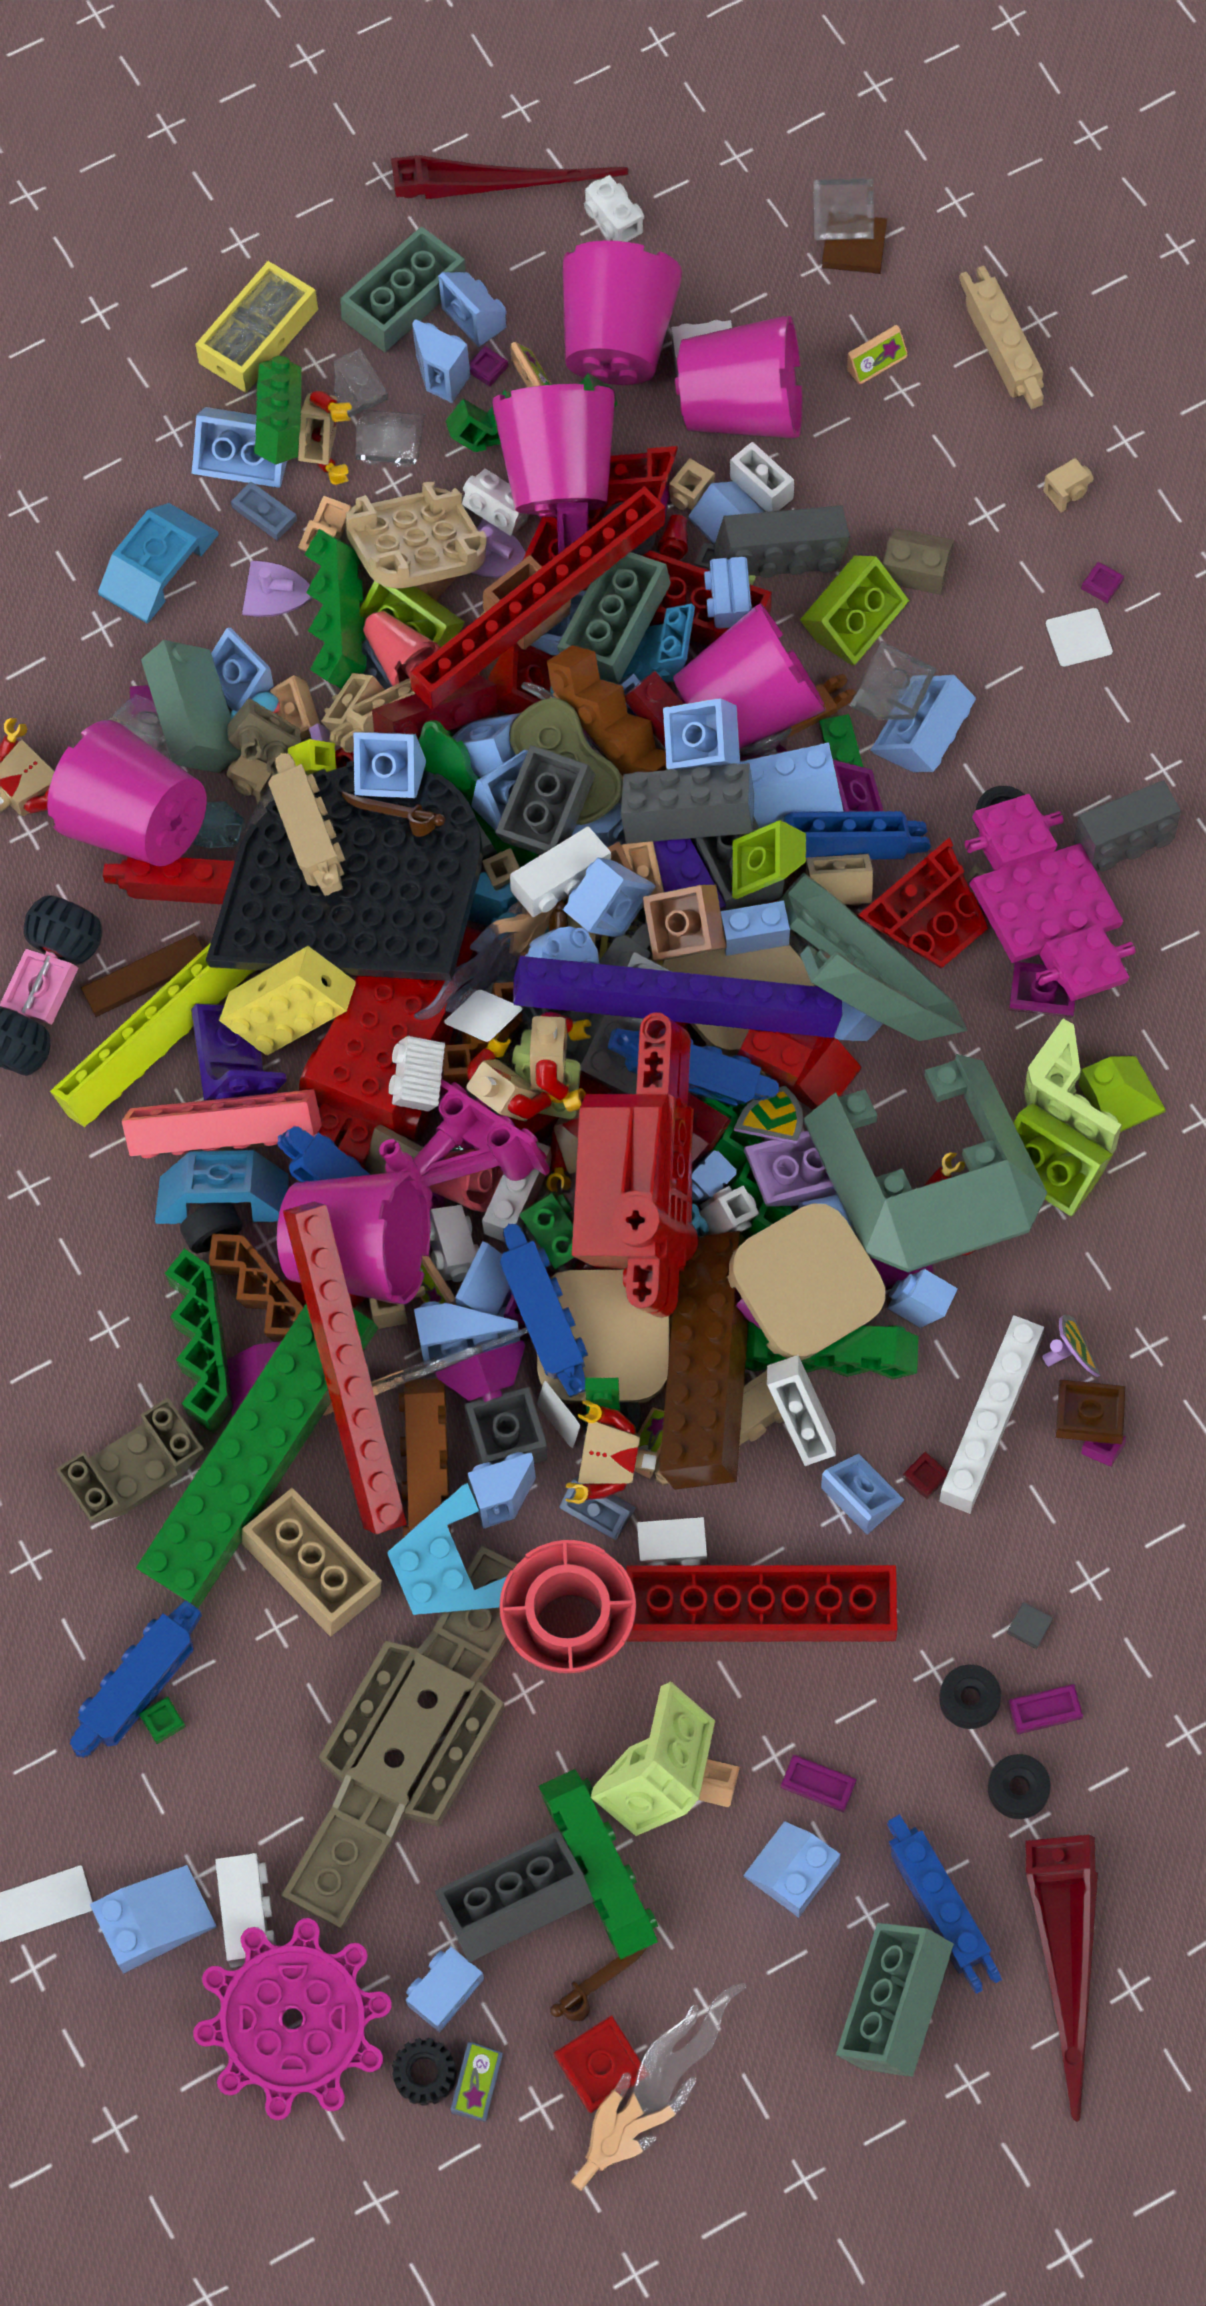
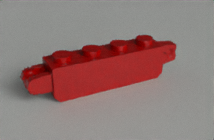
M127 857V860H122L121 864H104L103 878L105 883L117 884L119 889H125L128 896L134 899L222 905L235 861L180 857L169 865L156 866Z

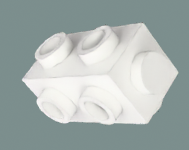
M609 175L602 180L592 182L585 189V210L591 218L597 219L607 239L612 238L613 241L628 242L643 233L644 214L638 204H632L628 199L627 192L621 183L617 184Z
M484 469L477 476L472 475L466 481L463 487L465 495L462 505L473 511L476 515H479L510 536L527 522L529 514L515 511L510 484L499 478L496 474Z
M744 1185L733 1191L728 1186L715 1193L713 1198L700 1204L702 1208L700 1216L706 1220L709 1226L707 1233H704L702 1229H700L702 1236L740 1231L742 1233L752 1227L749 1221L759 1215V1212L756 1209L754 1198L746 1191Z
M462 1205L431 1209L430 1244L433 1250L431 1260L444 1281H464L479 1249L477 1244H473L471 1237V1220L469 1216H465Z

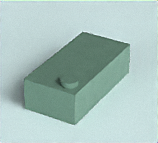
M421 226L340 298L341 319L385 353L413 328L412 323L415 319L421 321L441 303L438 275L443 272H465V259Z
M630 552L593 581L585 592L557 646L559 653L571 645L595 651L599 677L619 684L671 584L666 564Z
M168 640L160 642L141 661L171 760L178 766L220 773L241 756V751L236 749L228 740V724L232 719L210 649Z
M877 1923L836 2056L862 2070L913 2077L954 1944L928 1928Z

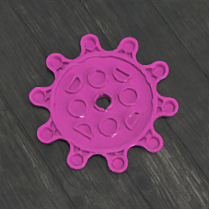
M304 1918L296 1923L291 1941L283 1946L271 1944L263 1930L258 1927L246 1929L241 1935V1945L246 1956L243 1966L235 1971H229L219 1966H211L205 1970L202 1976L204 1987L219 1997L221 2009L216 2017L200 2021L193 2030V2037L201 2046H221L228 2053V2065L218 2076V2088L223 2094L231 2096L240 2092L248 2084L261 2086L266 2093L265 2111L274 2120L286 2118L290 2114L293 2099L302 2092L314 2094L323 2109L327 2111L338 2110L342 2107L345 2100L344 2092L340 2086V2076L343 2071L350 2067H357L366 2072H374L380 2068L383 2062V2054L377 2047L371 2045L366 2040L364 2029L370 2020L386 2016L391 2010L392 2002L390 1997L384 1992H365L357 1985L356 1975L367 1961L368 1955L365 1947L359 1943H350L337 1954L325 1953L319 1946L320 1928L310 1918ZM291 2008L299 2010L303 2016L301 2026L296 2029H290L283 2023L284 2013Z

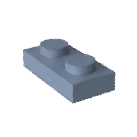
M251 481L231 501L234 510L277 541L297 521V516L293 511Z

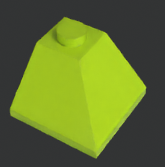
M778 820L733 840L732 897L739 899L781 881L806 862V833Z
M1110 1056L1081 1069L1079 1086L1092 1107L1100 1112L1106 1111L1115 1116L1118 1123L1122 1125L1120 1132L1166 1111L1136 1056Z

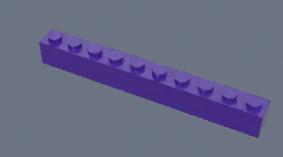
M520 956L514 975L513 1005L634 1018H645L647 1015L657 1012L664 1014L674 1022L834 1038L843 1016L842 1000L816 986Z

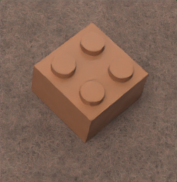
M529 555L483 591V609L485 611L489 610L542 567ZM571 600L519 640L517 644L525 650L569 616Z
M698 885L643 897L653 960H669L727 948L716 885Z

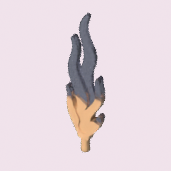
M519 901L509 908V912L518 915L499 919L491 923L470 945L471 950L480 953L470 961L455 968L452 981H445L434 1001L427 1008L415 1013L414 1018L419 1020L431 1018L439 1013L445 1005V1010L453 1013L475 991H485L502 970L511 972L517 965L520 953L529 952L530 943L545 933L551 914L556 908L554 907L548 912H541L537 916L532 917ZM473 977H475L470 983H468L467 985L463 986L461 989H459V990L455 993V991H456L462 984H464L466 981H468V980L472 979Z

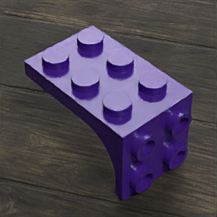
M196 1004L191 1010L204 1101L277 1092L287 1081L286 1074L265 1072L263 1070L261 1051L257 1050L252 1044L232 1032L230 1028L219 1021L224 1006Z

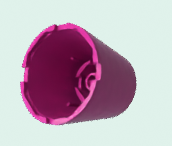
M623 241L587 242L577 245L573 253L566 252L563 258L565 363L567 368L582 378L589 373L605 384L633 385L650 380L657 368L681 284L682 269L678 262L661 251L654 255L645 252L644 245Z
M780 316L681 340L679 355H677L679 377L675 379L677 395H680L681 415L684 418L688 431L790 439L800 436L802 426V385H796L795 367H801L796 329L791 316Z
M556 384L512 390V397L506 399L505 395H498L493 398V411L515 511L523 514L539 515V518L557 517V503L588 502V511L607 505L615 406L614 390L604 386H595V391L584 390V384Z
M761 603L751 609L673 676L679 690L676 695L683 704L721 698L737 705L739 749L821 714L826 710L820 694L793 649L789 652L786 651L779 640L783 636L782 631Z
M103 720L87 727L81 732L83 738L74 748L68 746L54 771L47 802L48 815L53 817L55 823L53 828L67 838L156 866H166L173 863L188 850L202 826L207 804L204 786L199 780L124 725L113 720Z
M400 1171L294 1183L284 1196L277 1226V1250L284 1275L290 1281L301 1283L283 1210L314 1201L326 1204L348 1293L395 1304L409 1303L419 1291L425 1275L419 1270L422 1256H429L431 1235L427 1193L423 1183H416L417 1174L411 1171Z

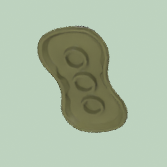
M558 698L543 699L532 704L515 719L509 735L511 747L516 755L523 750H528L530 745L588 764L596 774L576 824L583 825L596 821L618 803L623 789L621 774L615 765L600 756L589 746L583 735L578 714L570 704Z

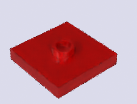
M612 2015L552 2053L589 2114L597 2110L612 2091H616L620 2095L649 2076Z

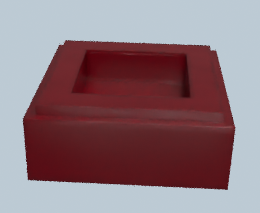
M924 1452L908 1468L902 1478L923 1497L928 1499L943 1484L948 1471L927 1452Z

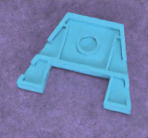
M468 1483L462 1485L387 1552L413 1615L500 1608L501 1591L507 1577L474 1590L448 1529L449 1524L479 1512Z

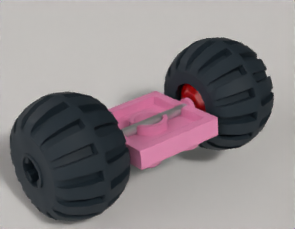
M46 895L37 900L28 910L24 922V937L26 941L34 948L45 953V955L25 949L0 1003V1067L24 1076L31 1075L41 1068L48 1058L51 1046L48 1030L32 1019L50 1025L53 1024L78 971V967L75 965L83 964L89 960L99 948L102 938V924L96 915L73 902L52 895Z

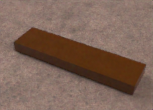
M195 933L81 987L82 993L94 1016L98 1017L168 983L203 948Z

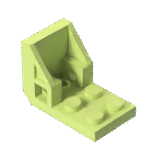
M1063 1018L1028 1067L1024 1088L1027 1106L1031 1103L1035 1104L1113 1154L1117 1147L1122 1125L1118 1123L1115 1116L1106 1111L1100 1112L1092 1107L1086 1098L1076 1094L1075 1083L1080 1076V1064L1074 1024Z
M672 1682L662 1685L650 1737L630 1746L594 1785L591 1798L635 1836L686 1815L700 1796L715 1720Z

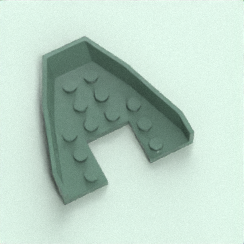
M805 873L779 899V901H784L789 927L820 949L817 952L808 945L800 954L811 983L873 1019L917 1041L968 1031L956 1003L899 951Z

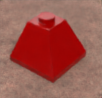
M517 643L505 651L488 676V680L496 684L498 710L509 715L522 713L532 704L549 698L551 682L547 661L554 656L531 645L523 650Z

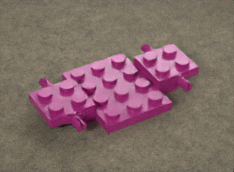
M1030 794L976 810L972 818L979 829V837L966 840L965 848H968V853L983 849L994 871L972 878L970 886L1011 963L1040 955L1047 970L1036 973V980L1039 981L1038 984L1042 986L1056 980L1066 990L1071 1002L1125 984L1130 977L1121 962V958L1134 955L1135 947H1132V942L1115 947L1107 937L1105 932L1120 928L1124 921L1082 844L1079 843L1055 851L1058 845L1049 827L1063 823L1064 819L1061 812L1056 811L1043 816L1037 809Z

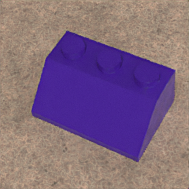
M690 838L653 841L664 892L698 885H715ZM717 889L720 911H725L726 904Z

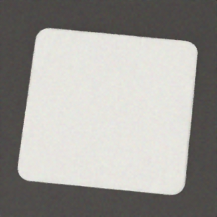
M1096 608L1046 621V627L1058 661L1063 667L1101 658L1113 653L1101 616Z
M477 990L445 1020V1024L488 1042L522 1011V1007L513 1005V1003L486 991Z
M544 1381L537 1402L538 1407L567 1444L573 1448L580 1424L550 1385Z

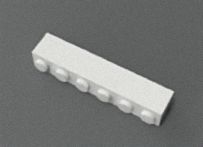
M1013 1315L941 1489L939 1502L966 1513H971L1042 1341L1043 1326Z

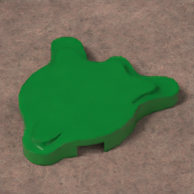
M431 720L426 722L422 727L421 736L418 740L426 759L424 770L434 775L437 773L442 775L459 791L461 790L473 798L476 782L479 778L472 770L466 746L461 740L457 742L453 737L449 736L450 732L439 721Z

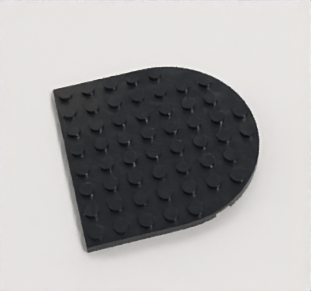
M354 761L347 762L346 767L329 772L322 769L313 773L319 788V792L314 793L315 798L322 797L328 812L327 815L323 816L324 821L330 819L337 836L331 839L332 843H339L345 857V861L340 862L344 875L340 876L342 889L326 896L318 885L312 886L306 883L275 800L265 807L267 812L256 825L252 824L237 853L206 957L209 967L267 970L309 946L347 975L452 981L480 876L483 844L479 825L469 802L450 781L438 773L434 775L424 770L417 797L359 796L411 808L418 804L422 806L423 811L441 814L445 817L444 825L436 826L429 834L417 837L411 831L408 818L360 809L351 805L342 797V792L355 795Z

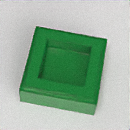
M168 1696L139 1713L156 1744L186 1727Z

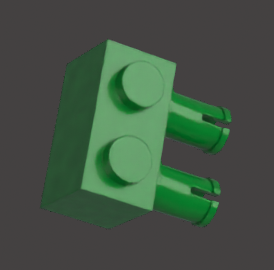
M554 1190L522 1211L519 1215L540 1247H544L553 1267L557 1269L574 1258L572 1256L574 1218L570 1213L574 1209L564 1194L558 1195Z

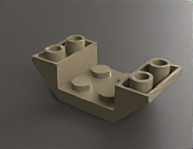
M168 1397L142 1413L140 1416L143 1424L92 1457L88 1458L83 1451L56 1469L91 1523L119 1517L130 1512L178 1481L204 1452V1449Z

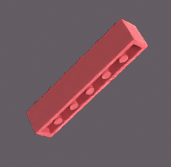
M314 1089L130 1108L122 1119L129 1155H141L142 1158H152L160 1153L172 1152L173 1155H182L190 1150L202 1149V1151H216L221 1147L228 1146L242 1149L257 1143L273 1146L277 1145L279 1135H282L294 1126H299V1128H302L303 1131L305 1130L311 1136L317 1134L322 1126Z

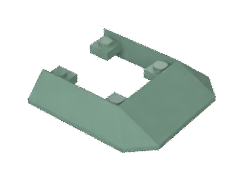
M956 1054L955 1061L926 1069L924 1074L936 1102L963 1094L986 1141L963 1149L962 1157L970 1171L914 1190H912L903 1168L875 1177L853 1130L877 1122V1113L865 1089L839 1098L835 1092L804 1118V1124L855 1235L869 1257L903 1271L911 1272L1030 1232L1047 1196V1191L982 1060Z

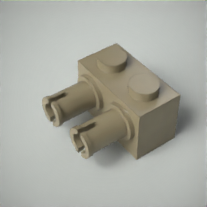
M250 698L247 699L228 724V740L236 749L241 751L242 757H245L247 753V760L258 759L267 763L268 772L270 773L273 770L272 775L278 774L274 761L276 757L280 754L288 753L289 747L301 743L300 729Z

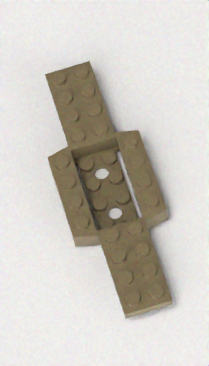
M481 1545L467 1570V1574L474 1590L507 1577L517 1563ZM500 1608L443 1612L433 1631L419 1649L385 1641L319 1756L321 1765L336 1777L342 1785L329 1813L281 1895L282 1899L342 1931L404 1820L409 1819L437 1827L440 1826L505 1711L504 1702L482 1684L507 1639L501 1622ZM425 1691L434 1692L438 1697L437 1704L430 1709L422 1708L418 1704V1697L421 1693ZM470 1691L471 1694L409 1801L407 1795L465 1692ZM393 1749L399 1750L404 1754V1762L396 1768L387 1766L384 1761L387 1752Z

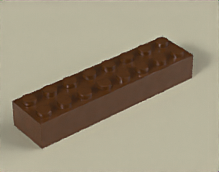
M740 1231L698 1237L699 1242L696 1252L691 1259L686 1261L684 1271H679L678 1303L672 1316L659 1472L675 1490L737 1482L749 1321L736 1307L742 1297L736 1287L731 1289L727 1276L729 1275V1262L733 1255L732 1252L746 1241Z

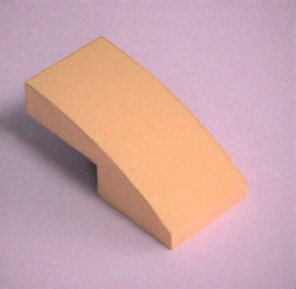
M323 496L313 521L309 520L298 548L306 552L319 529L339 539L346 526V512L352 507Z

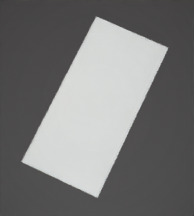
M82 1865L0 1892V1942L92 1911L90 1904L93 1901Z

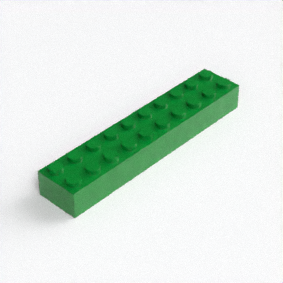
M306 1304L136 1566V1569L197 1608L201 1606L242 1542V1528L260 1514L331 1403ZM353 1309L364 1351L378 1330V1326L370 1318Z

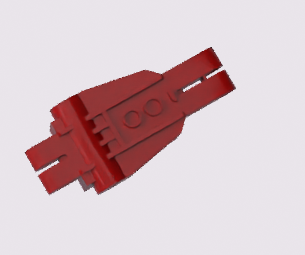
M466 926L452 981L358 976L355 980L356 984L347 1011L334 1019L328 1033L308 1059L300 1078L299 1091L312 1089L315 1091L322 1125L318 1132L333 1140L336 1147L347 1156L355 1158L363 1169H365L374 1128L380 1124L413 1141L419 1140L426 1130L434 1108L430 1111H424L392 1104L393 1095L389 1094V1082L391 1077L396 1074L397 1063L392 1061L395 1045L399 1044V1041L407 1036L442 1042L445 1045H455L459 1030L446 1025L445 1020L458 1008L457 998L483 950L486 933Z
M655 1012L647 1015L640 1026L636 1094H586L580 1106L572 1256L600 1270H623V1285L626 1288V1295L630 1304L655 1317L663 1318L671 1315L677 1307L679 1271H684L686 1261L691 1259L696 1252L699 1241L697 1231L692 1224V1133L694 1109L688 1106L691 1040L686 1029L664 1014Z

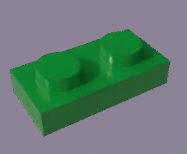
M850 714L819 720L823 743H829L832 759L863 767Z
M585 1378L586 1400L598 1406L615 1409L620 1412L619 1378ZM586 1405V1411L588 1414L590 1411V1407Z

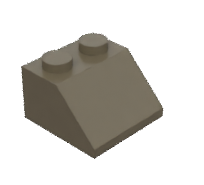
M895 527L888 542L883 566L898 586L941 595L955 540Z

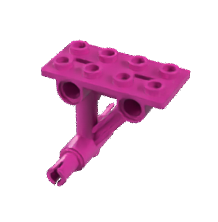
M441 1079L440 1090L444 1097L439 1103V1111L444 1120L436 1128L437 1133L413 1159L408 1153L403 1152L400 1144L394 1139L384 1141L379 1148L380 1155L386 1161L385 1169L387 1173L411 1171L417 1174L415 1181L416 1183H423L425 1187L429 1210L437 1208L432 1201V1191L429 1187L434 1184L500 1166L504 1175L512 1181L524 1179L534 1168L544 1175L551 1171L545 1161L547 1156L537 1146L538 1139L526 1128L519 1130L514 1127L515 1125L510 1118L501 1114L496 1115L479 1098L475 1100L470 1098L465 1089L459 1084L453 1082L450 1085L443 1079ZM460 1146L462 1149H477L473 1152L443 1160L454 1147L458 1148Z

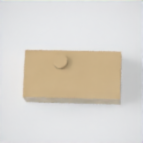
M293 1488L288 1490L242 1528V1544L330 1637L381 1595L382 1580Z

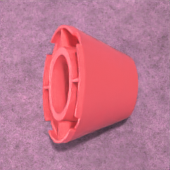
M554 1541L531 1550L509 1572L501 1591L500 1617L510 1644L528 1662L551 1672L579 1673L605 1663L625 1644L635 1621V1592L626 1570L614 1558L608 1555L604 1549L583 1541ZM567 1595L583 1597L597 1607L600 1617L595 1626L584 1635L575 1638L553 1636L538 1623L541 1611L552 1600Z

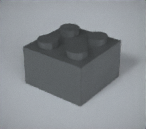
M529 1387L503 1393L502 1397L485 1403L481 1399L465 1404L466 1422L479 1464L491 1462L493 1465L505 1461L508 1455L516 1452H523L524 1454L531 1452L534 1464L547 1461V1443Z

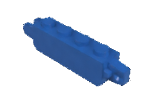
M901 811L791 812L785 815L783 822L806 833V858L869 854L870 860L904 859L906 854L924 853L931 848L929 838L924 837V834L928 832L926 823L923 821H907L906 815Z
M616 1028L611 1032L608 1049L625 1057V1065L628 1071L637 1074L640 1030L630 1031ZM690 1039L689 1092L731 1106H737L751 1099L764 1101L768 1097L769 1099L776 1097V1094L780 1091L779 1083L774 1081V1079L760 1075L761 1067L752 1065L749 1058L736 1055L729 1057L723 1055L722 1050L717 1047L704 1046L702 1048L693 1045V1040Z
M294 1126L278 1136V1147L292 1159L289 1164L290 1174L300 1182L371 1175L361 1167L355 1158L347 1156L336 1147L333 1140L321 1135L319 1132L311 1136L308 1132L299 1128V1126Z
M508 1223L503 1228V1237L509 1251L504 1252L500 1259L502 1270L546 1376L553 1379L558 1378L570 1398L585 1392V1375L583 1371L585 1363L583 1357L588 1356L587 1350L581 1337L574 1339L570 1327L576 1324L569 1307L562 1309L558 1297L562 1296L563 1293L557 1278L550 1279L545 1267L551 1264L544 1247L537 1249L534 1241L527 1243L524 1233L521 1232L522 1228H520V1225Z
M185 1600L169 1616L163 1613L158 1620L152 1619L143 1631L144 1637L136 1646L134 1644L125 1651L121 1659L123 1662L115 1672L110 1671L100 1683V1691L94 1698H87L78 1711L80 1715L77 1717L80 1726L74 1732L75 1735L72 1736L69 1743L77 1757L85 1759V1757L91 1755V1752L96 1750L101 1742L106 1746L117 1745L139 1719V1713L147 1709L194 1651L190 1635L202 1614L191 1603Z
M900 1814L888 1820L887 1826L894 1839L888 1842L891 1847L892 1859L933 1931L954 1944L949 1959L955 1970L959 1974H964L970 1987L976 1994L983 1991L979 1977L972 1968L975 1965L982 1963L988 1977L995 1984L1001 1981L1000 1972L990 1957V1947L923 1831H918L916 1827L909 1830Z

